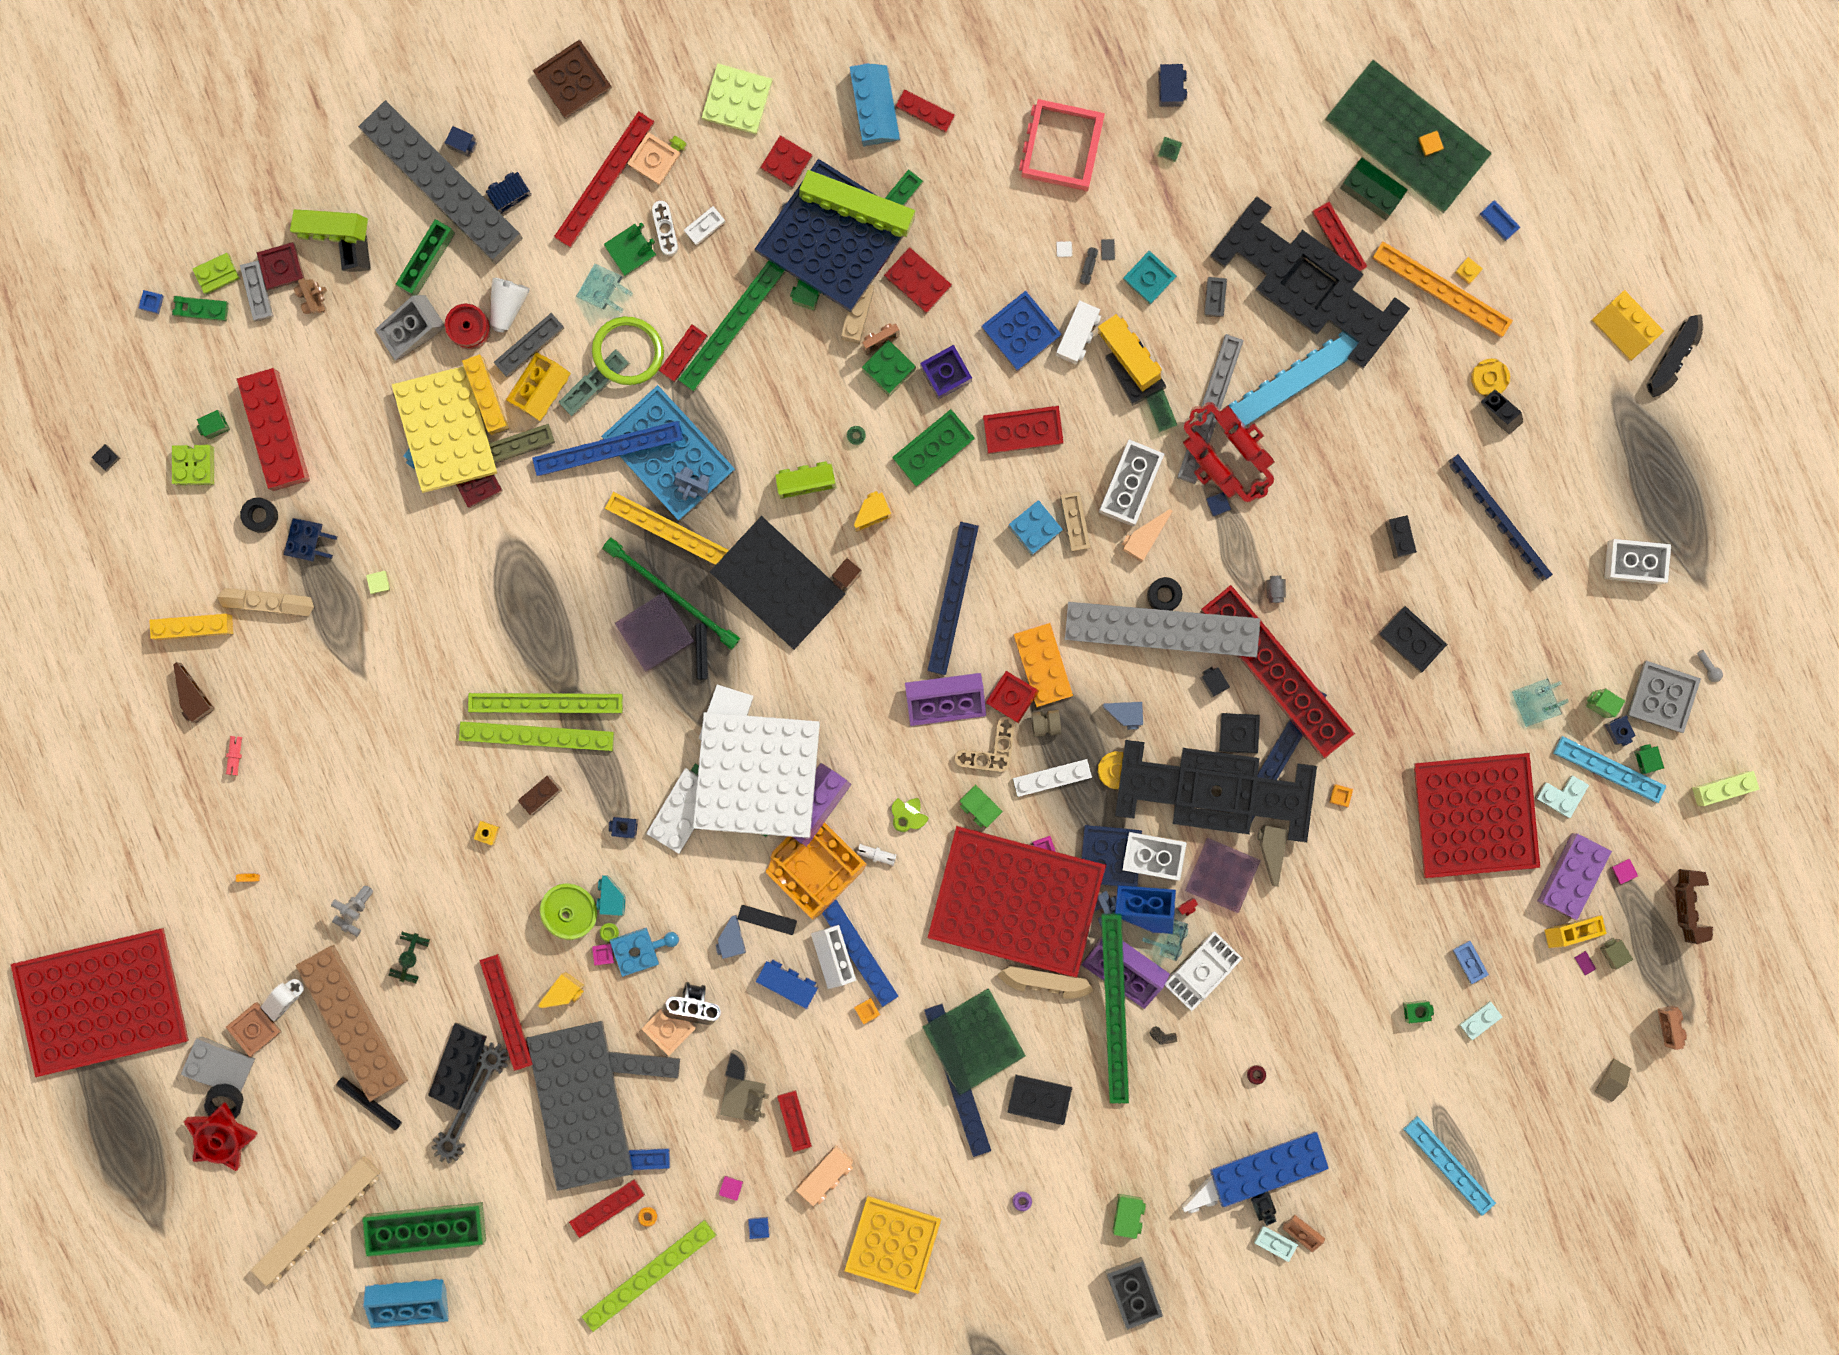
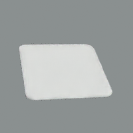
M1071 241L1057 242V257L1072 256Z

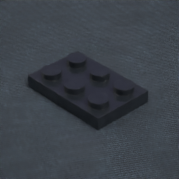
M1113 352L1105 356L1132 406L1166 389V385L1161 378L1142 392Z
M1403 606L1378 634L1420 673L1448 645L1406 606Z
M1015 1074L1007 1113L1064 1125L1072 1087Z

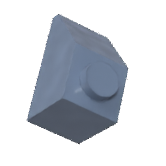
M1142 702L1102 704L1103 709L1122 726H1127V730L1139 729V725H1143Z
M733 915L718 939L719 944H716L718 956L722 955V959L746 953L737 915Z

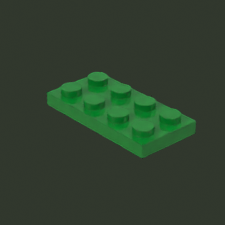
M950 409L896 453L892 459L917 487L974 441L975 437Z

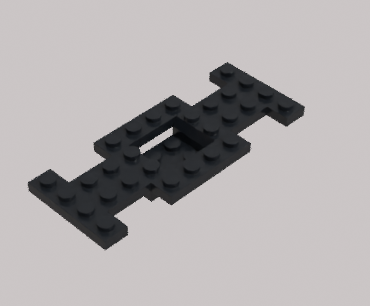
M1256 196L1212 252L1210 258L1226 268L1236 254L1241 256L1266 275L1256 288V292L1316 336L1326 323L1330 322L1358 342V345L1347 359L1363 370L1410 308L1394 297L1386 309L1381 311L1353 290L1364 274L1303 229L1290 244L1261 222L1272 207ZM1305 258H1307V259L1310 260L1312 263H1314V264L1317 265L1319 268H1321L1323 271H1325L1327 274H1329L1330 276H1332L1334 279H1336V281L1332 280L1330 277H1328L1327 275H1325L1323 272H1321V271H1320L1319 269H1317L1315 266H1313L1312 264H1310L1308 261L1305 260Z

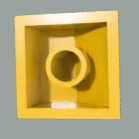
M877 491L867 495V499H864L854 523L856 532L891 518L890 509L882 492L879 494Z
M564 972L558 977L538 1006L544 1008L569 1004L572 1001L576 1002L584 993L582 990L584 984L569 973Z

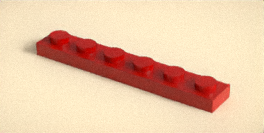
M499 954L479 960L514 1071L533 1065Z

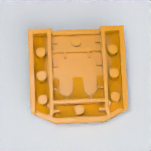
M824 822L807 847L795 838L787 836L772 852L771 861L765 873L811 919H815L862 873L867 864Z

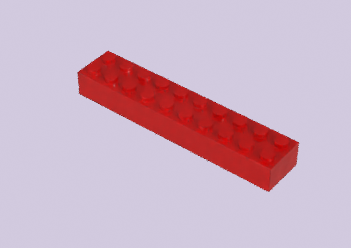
M1232 585L1211 600L1200 611L1203 614L1258 618ZM1260 621L1257 657L1238 655L1237 657L1320 757L1325 759L1355 733L1263 622Z

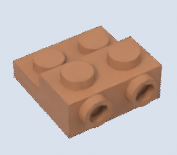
M1676 1006L1657 1008L1665 1047L1674 1050L1684 1049L1683 1046H1686L1685 1040H1687L1685 1030L1682 1029L1681 1021H1683V1015L1681 1010Z

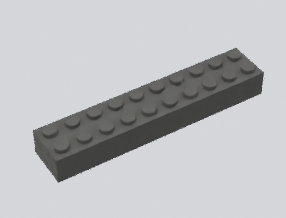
M386 100L358 126L362 133L495 265L523 239L521 234Z

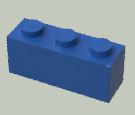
M774 959L771 962L767 960L756 982L807 1009L818 989L815 986L816 982L807 977L805 980L798 977L799 973L791 968L788 971L781 967L782 964Z

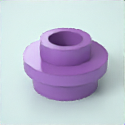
M1018 1192L1013 1197V1205L1018 1211H1026L1032 1205V1198L1027 1192ZM1025 1198V1204H1020L1019 1199Z

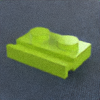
M228 253L192 268L205 295L240 279Z

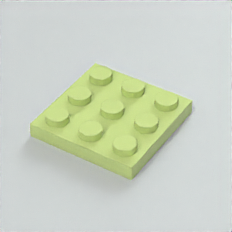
M717 63L702 119L757 135L773 81L772 78Z

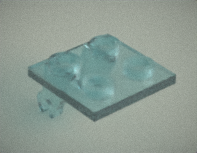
M594 264L576 297L603 310L608 305L622 313L624 309L610 301V296L615 288L629 296H632L633 293L619 284L623 278L621 275Z
M1547 678L1512 691L1526 727L1562 714L1560 706L1568 703L1569 700L1567 698L1557 702L1552 691L1553 688L1562 685L1561 681L1550 684Z
M1174 919L1173 934L1167 935L1165 944L1144 937L1142 941L1161 947L1159 955L1177 961L1182 953L1183 940L1188 934V924Z

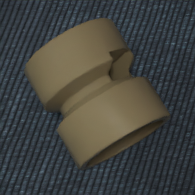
M1050 710L1046 714L1042 711L1031 713L1034 737L1045 736L1046 733L1050 735L1061 734L1059 710Z

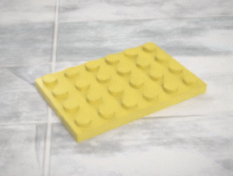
M464 366L391 384L422 493L497 474L479 407Z

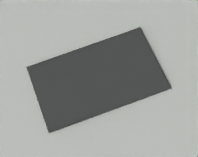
M1101 239L1102 260H1115L1114 239Z

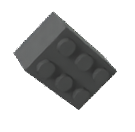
M1142 1257L1105 1270L1127 1330L1163 1317Z

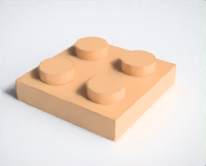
M648 132L627 164L660 186L681 154Z
M669 1003V1008L676 1011V1007ZM662 1008L642 1028L668 1056L696 1029L689 1021L666 1017L662 1012Z

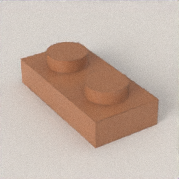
M1296 1215L1292 1216L1282 1227L1284 1231L1311 1252L1319 1248L1326 1239Z

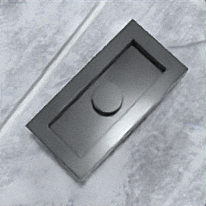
M1207 278L1204 316L1224 317L1227 278Z

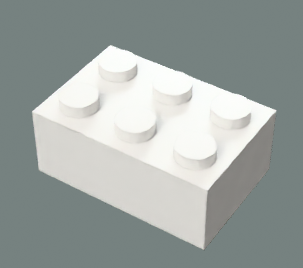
M1619 539L1608 541L1604 579L1660 585L1668 583L1671 544Z

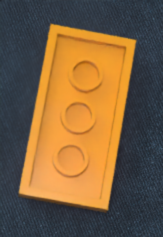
M1048 623L1013 634L1028 683L1039 691L1034 698L1036 707L1073 696L1051 624Z

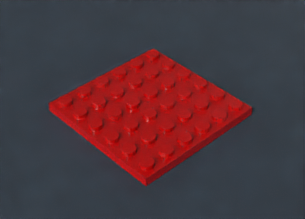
M1530 753L1414 763L1424 878L1540 868Z

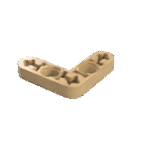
M1002 717L998 721L994 753L960 750L954 757L956 764L965 768L997 772L1006 771L1010 766L1014 721L1009 717ZM1005 720H1008V723L1011 724V728L1007 729V734L1011 733L1010 737L999 736V732L1003 733L1004 730L1000 724L1004 723ZM1000 739L1008 740L1009 747L1006 750L998 747ZM966 753V757L972 758L971 754H975L974 766L970 765L971 761H965L964 764H961L958 756ZM984 755L987 757L988 762L986 766L981 767L977 764L978 756ZM990 756H994V761L1004 758L1003 760L1007 762V765L999 769V765L993 764V768H989L991 763Z

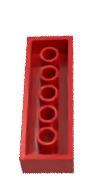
M271 368L237 378L268 489L276 491L310 481L279 371Z

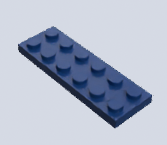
M1314 1131L1210 1169L1221 1206L1226 1207L1325 1171L1329 1167L1318 1133Z

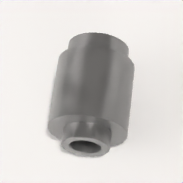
M1270 576V580H1266L1269 603H1283L1284 598H1286V579H1282V576Z

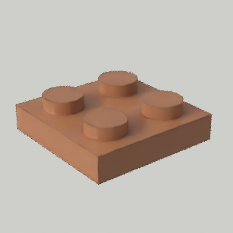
M889 323L883 326L881 332L876 335L874 333L867 335L864 338L865 341L862 342L866 355L882 347L888 340L891 342L900 337V330L897 324L891 325Z
M255 1002L226 1026V1029L249 1057L253 1056L282 1032L261 1009L258 1002Z

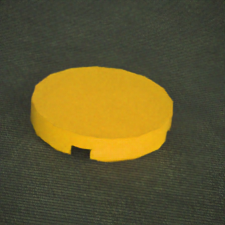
M1485 359L1474 367L1471 374V382L1474 389L1481 395L1487 396L1494 389L1501 394L1509 385L1510 372L1507 366L1499 360Z
M1110 752L1102 757L1098 764L1099 779L1105 786L1111 789H1119L1123 752Z

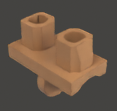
M305 278L298 280L299 285L294 288V292L298 298L305 296L307 301L301 304L302 312L304 314L324 312L325 308L322 301L325 300L323 294L327 292L326 287H320L318 282L314 283L313 279L305 280Z

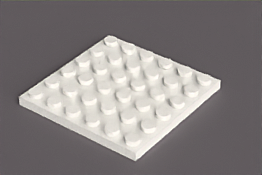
M704 712L693 828L810 838L820 721Z

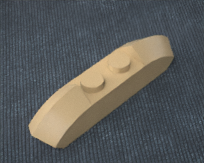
M224 588L217 596L222 607L309 616L314 608L311 597Z
M1008 965L997 974L1008 986L1025 992L1026 985H1029V989L1040 991L1042 987L1048 988L1050 993L1059 994L1060 991H1063V998L1074 999L1086 996L1094 991L1083 977L1076 978L1065 974Z

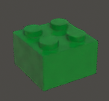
M889 340L862 366V371L889 397L916 370V366Z

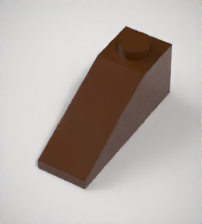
M176 662L173 666L179 703L183 710L182 715L188 722L197 723L215 710V708L184 665Z

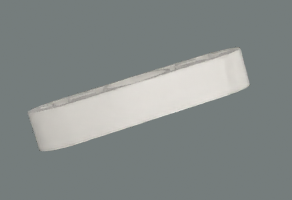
M657 201L653 204L652 212L660 248L664 255L674 256L678 251V244L670 208L666 202ZM659 206H662L664 209L666 208L663 211L665 219L661 220L660 213L656 212V210H659ZM662 224L670 225L671 229L668 233L660 232ZM661 238H669L671 245H674L672 251L664 249L667 246L666 239L662 240Z

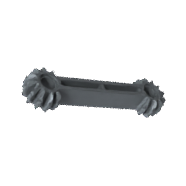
M493 1042L489 1043V1048L487 1045H484L480 1055L481 1058L478 1060L482 1065L463 1101L461 1110L458 1111L447 1135L445 1136L443 1132H439V1138L435 1137L433 1139L437 1145H433L432 1149L438 1150L434 1154L435 1157L439 1154L441 1155L439 1161L443 1162L446 1158L447 1163H451L452 1158L457 1161L459 1159L458 1155L464 1154V1151L460 1148L466 1145L465 1143H460L459 1140L494 1070L496 1069L500 1074L503 1072L501 1067L506 1068L508 1066L503 1061L508 1060L509 1056H503L507 1050L503 1049L500 1051L501 1044H498L496 1048ZM489 1054H494L497 1057L496 1064H491L488 1061ZM486 1068L488 1073L479 1091L475 1092V1088ZM465 1113L466 1117L455 1137L453 1132L462 1114ZM446 1141L452 1143V1151L445 1149L444 1143Z

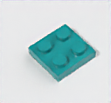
M1149 250L1123 277V280L1151 305L1177 276Z

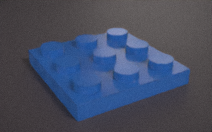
M1026 290L981 326L1016 371L1021 369L1062 335Z

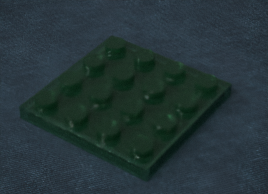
M989 988L922 1026L924 1033L959 1095L1026 1056Z

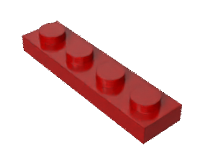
M1327 202L1313 210V216L1335 253L1357 270L1362 271L1368 266L1331 203Z
M633 1179L570 1220L569 1223L577 1236L581 1238L644 1197L645 1193L636 1179Z

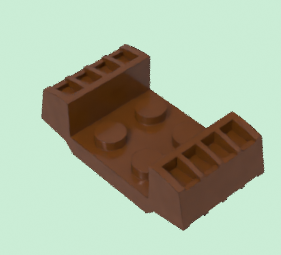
M1679 869L1678 883L1674 888L1678 926L1682 928L1685 942L1700 944L1711 941L1713 926L1697 925L1699 914L1695 909L1697 893L1694 891V887L1709 886L1707 874L1702 871Z

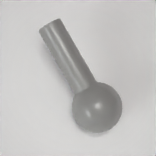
M1700 650L1697 655L1708 670V679L1711 682H1719L1723 678L1722 670L1714 667L1705 651Z

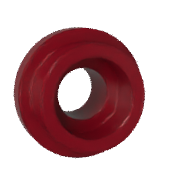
M1254 1065L1247 1071V1078L1252 1084H1262L1266 1079V1071L1262 1066ZM1255 1071L1260 1073L1258 1078L1253 1077Z

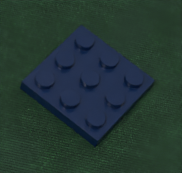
M1084 825L1081 858L1106 865L1101 885L1137 887L1139 873L1124 871L1123 864L1129 832L1142 834V830Z

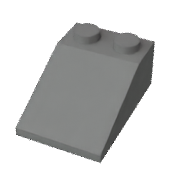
M426 295L411 296L375 330L396 361L433 338L445 325Z
M202 1036L196 1038L181 1075L210 1086L218 1084L233 1085L241 1092L255 1058Z

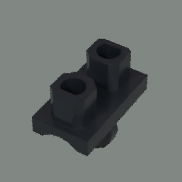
M1269 1192L1252 1197L1251 1202L1258 1220H1264L1266 1226L1275 1223L1277 1220L1274 1214L1277 1212Z

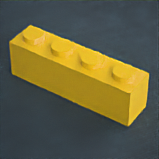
M1115 314L1098 326V334L1143 392L1161 379L1162 369L1156 361L1153 362L1151 360V355L1147 348H1142L1138 343L1140 340L1137 335L1128 330L1129 326L1125 319H1120Z
M479 354L462 360L488 433L494 435L508 430L509 426L484 358Z
M230 614L149 620L150 638L153 640L234 634L233 618Z

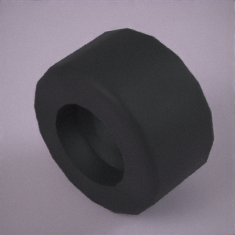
M260 497L247 500L242 506L240 519L247 529L257 533H266L276 525L278 511L270 501ZM257 508H262L266 512V518L261 523L255 522L252 518L253 511Z
M1159 578L1148 589V603L1153 609L1172 611L1182 601V588L1172 578ZM1164 587L1170 589L1172 592L1171 600L1168 602L1160 601L1157 596L1159 589Z

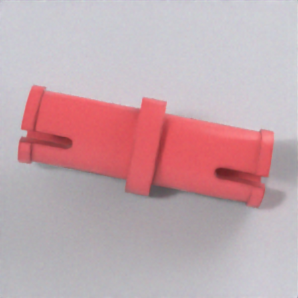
M230 736L229 751L226 753V757H228L226 775H231L233 767L232 775L238 776L239 759H242L240 751L243 737L237 736L235 744V736Z

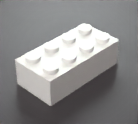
M1129 439L1098 513L1134 527L1164 453Z

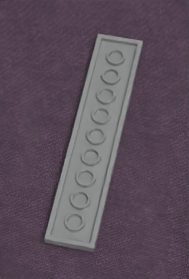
M1068 602L1065 640L1257 657L1261 619Z

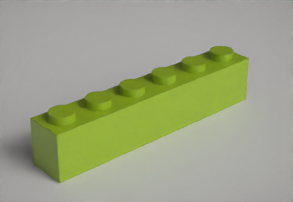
M807 170L799 189V197L807 203H817L823 209H832L842 216L854 217L860 223L867 222L879 230L891 231L893 235L898 237H907L915 218L914 209Z

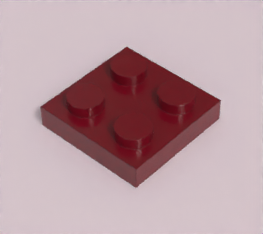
M294 242L256 252L267 290L296 283L304 278Z

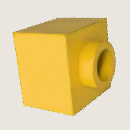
M480 821L474 839L494 845L500 827ZM485 829L489 831V835L487 837L483 836V831Z

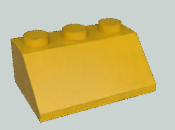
M1625 290L1619 293L1592 319L1599 329L1630 361L1664 332Z
M536 352L506 398V401L541 421L547 414V410L552 402L557 398L563 385L568 381L571 373L555 361Z

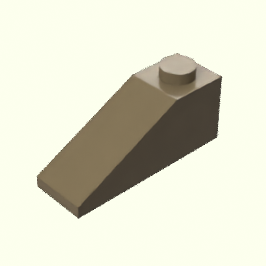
M1263 826L1262 829H1259L1257 839L1260 840V847L1271 884L1278 887L1288 830Z

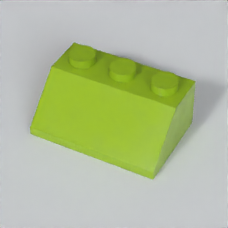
M827 461L816 463V467L809 468V465L797 467L798 470L790 472V469L780 470L779 474H775L780 499L836 488L832 463L828 464Z

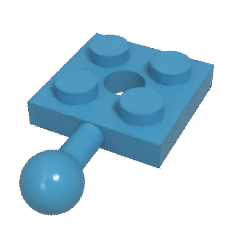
M647 927L610 939L622 977L659 965L654 949L665 945L675 947L679 942V937L674 932H668L664 938L652 942ZM636 947L640 950L638 956H631L629 950Z

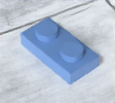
M1467 941L1452 949L1470 984L1489 975L1471 941Z

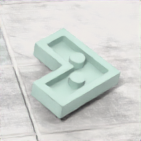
M1571 775L1562 791L1545 782L1535 799L1565 817L1571 818L1589 785Z

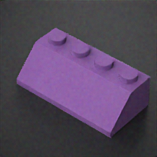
M981 673L905 683L910 726L986 716Z
M822 763L816 769L810 838L793 837L806 847L852 785L845 778Z
M1101 936L1083 961L1082 966L1104 981L1103 938ZM1123 941L1125 996L1145 1009L1163 989L1170 973Z

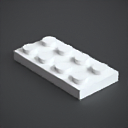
M687 768L684 769L646 833L678 854L682 851L694 830L698 775Z

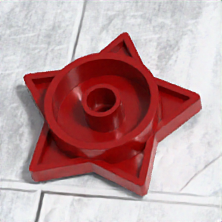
M226 1102L222 1103L210 1116L186 1117L184 1120L185 1126L193 1137L194 1152L192 1161L222 1163L235 1171H238L240 1168L242 1148L255 1139L258 1132L236 1122Z

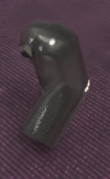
M1154 1026L1150 1030L1151 1038L1160 1045L1178 1042L1176 1032L1165 1034L1158 1026Z

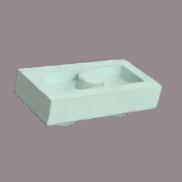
M1489 1001L1459 1025L1470 1040H1474L1500 1020L1502 1015L1492 1002Z
M1264 1225L1254 1241L1255 1244L1288 1262L1298 1246L1297 1243Z

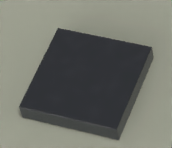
M1221 713L1219 751L1258 753L1260 715Z

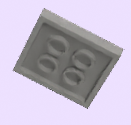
M1644 661L1627 716L1684 733L1701 678Z

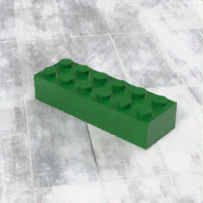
M483 1202L370 1213L362 1217L366 1257L483 1245L486 1242Z

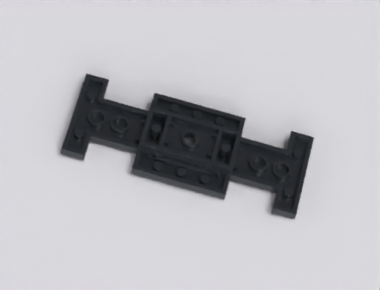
M1125 740L1115 816L1134 819L1137 800L1175 805L1172 824L1250 835L1252 816L1289 821L1287 840L1307 843L1317 766L1297 763L1295 782L1257 777L1260 758L1182 748L1180 766L1143 762L1145 742ZM1215 785L1220 786L1222 789V793L1218 797L1213 796L1211 793V789Z

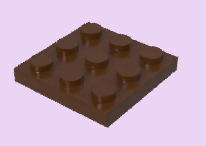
M580 39L532 70L564 119L612 88Z

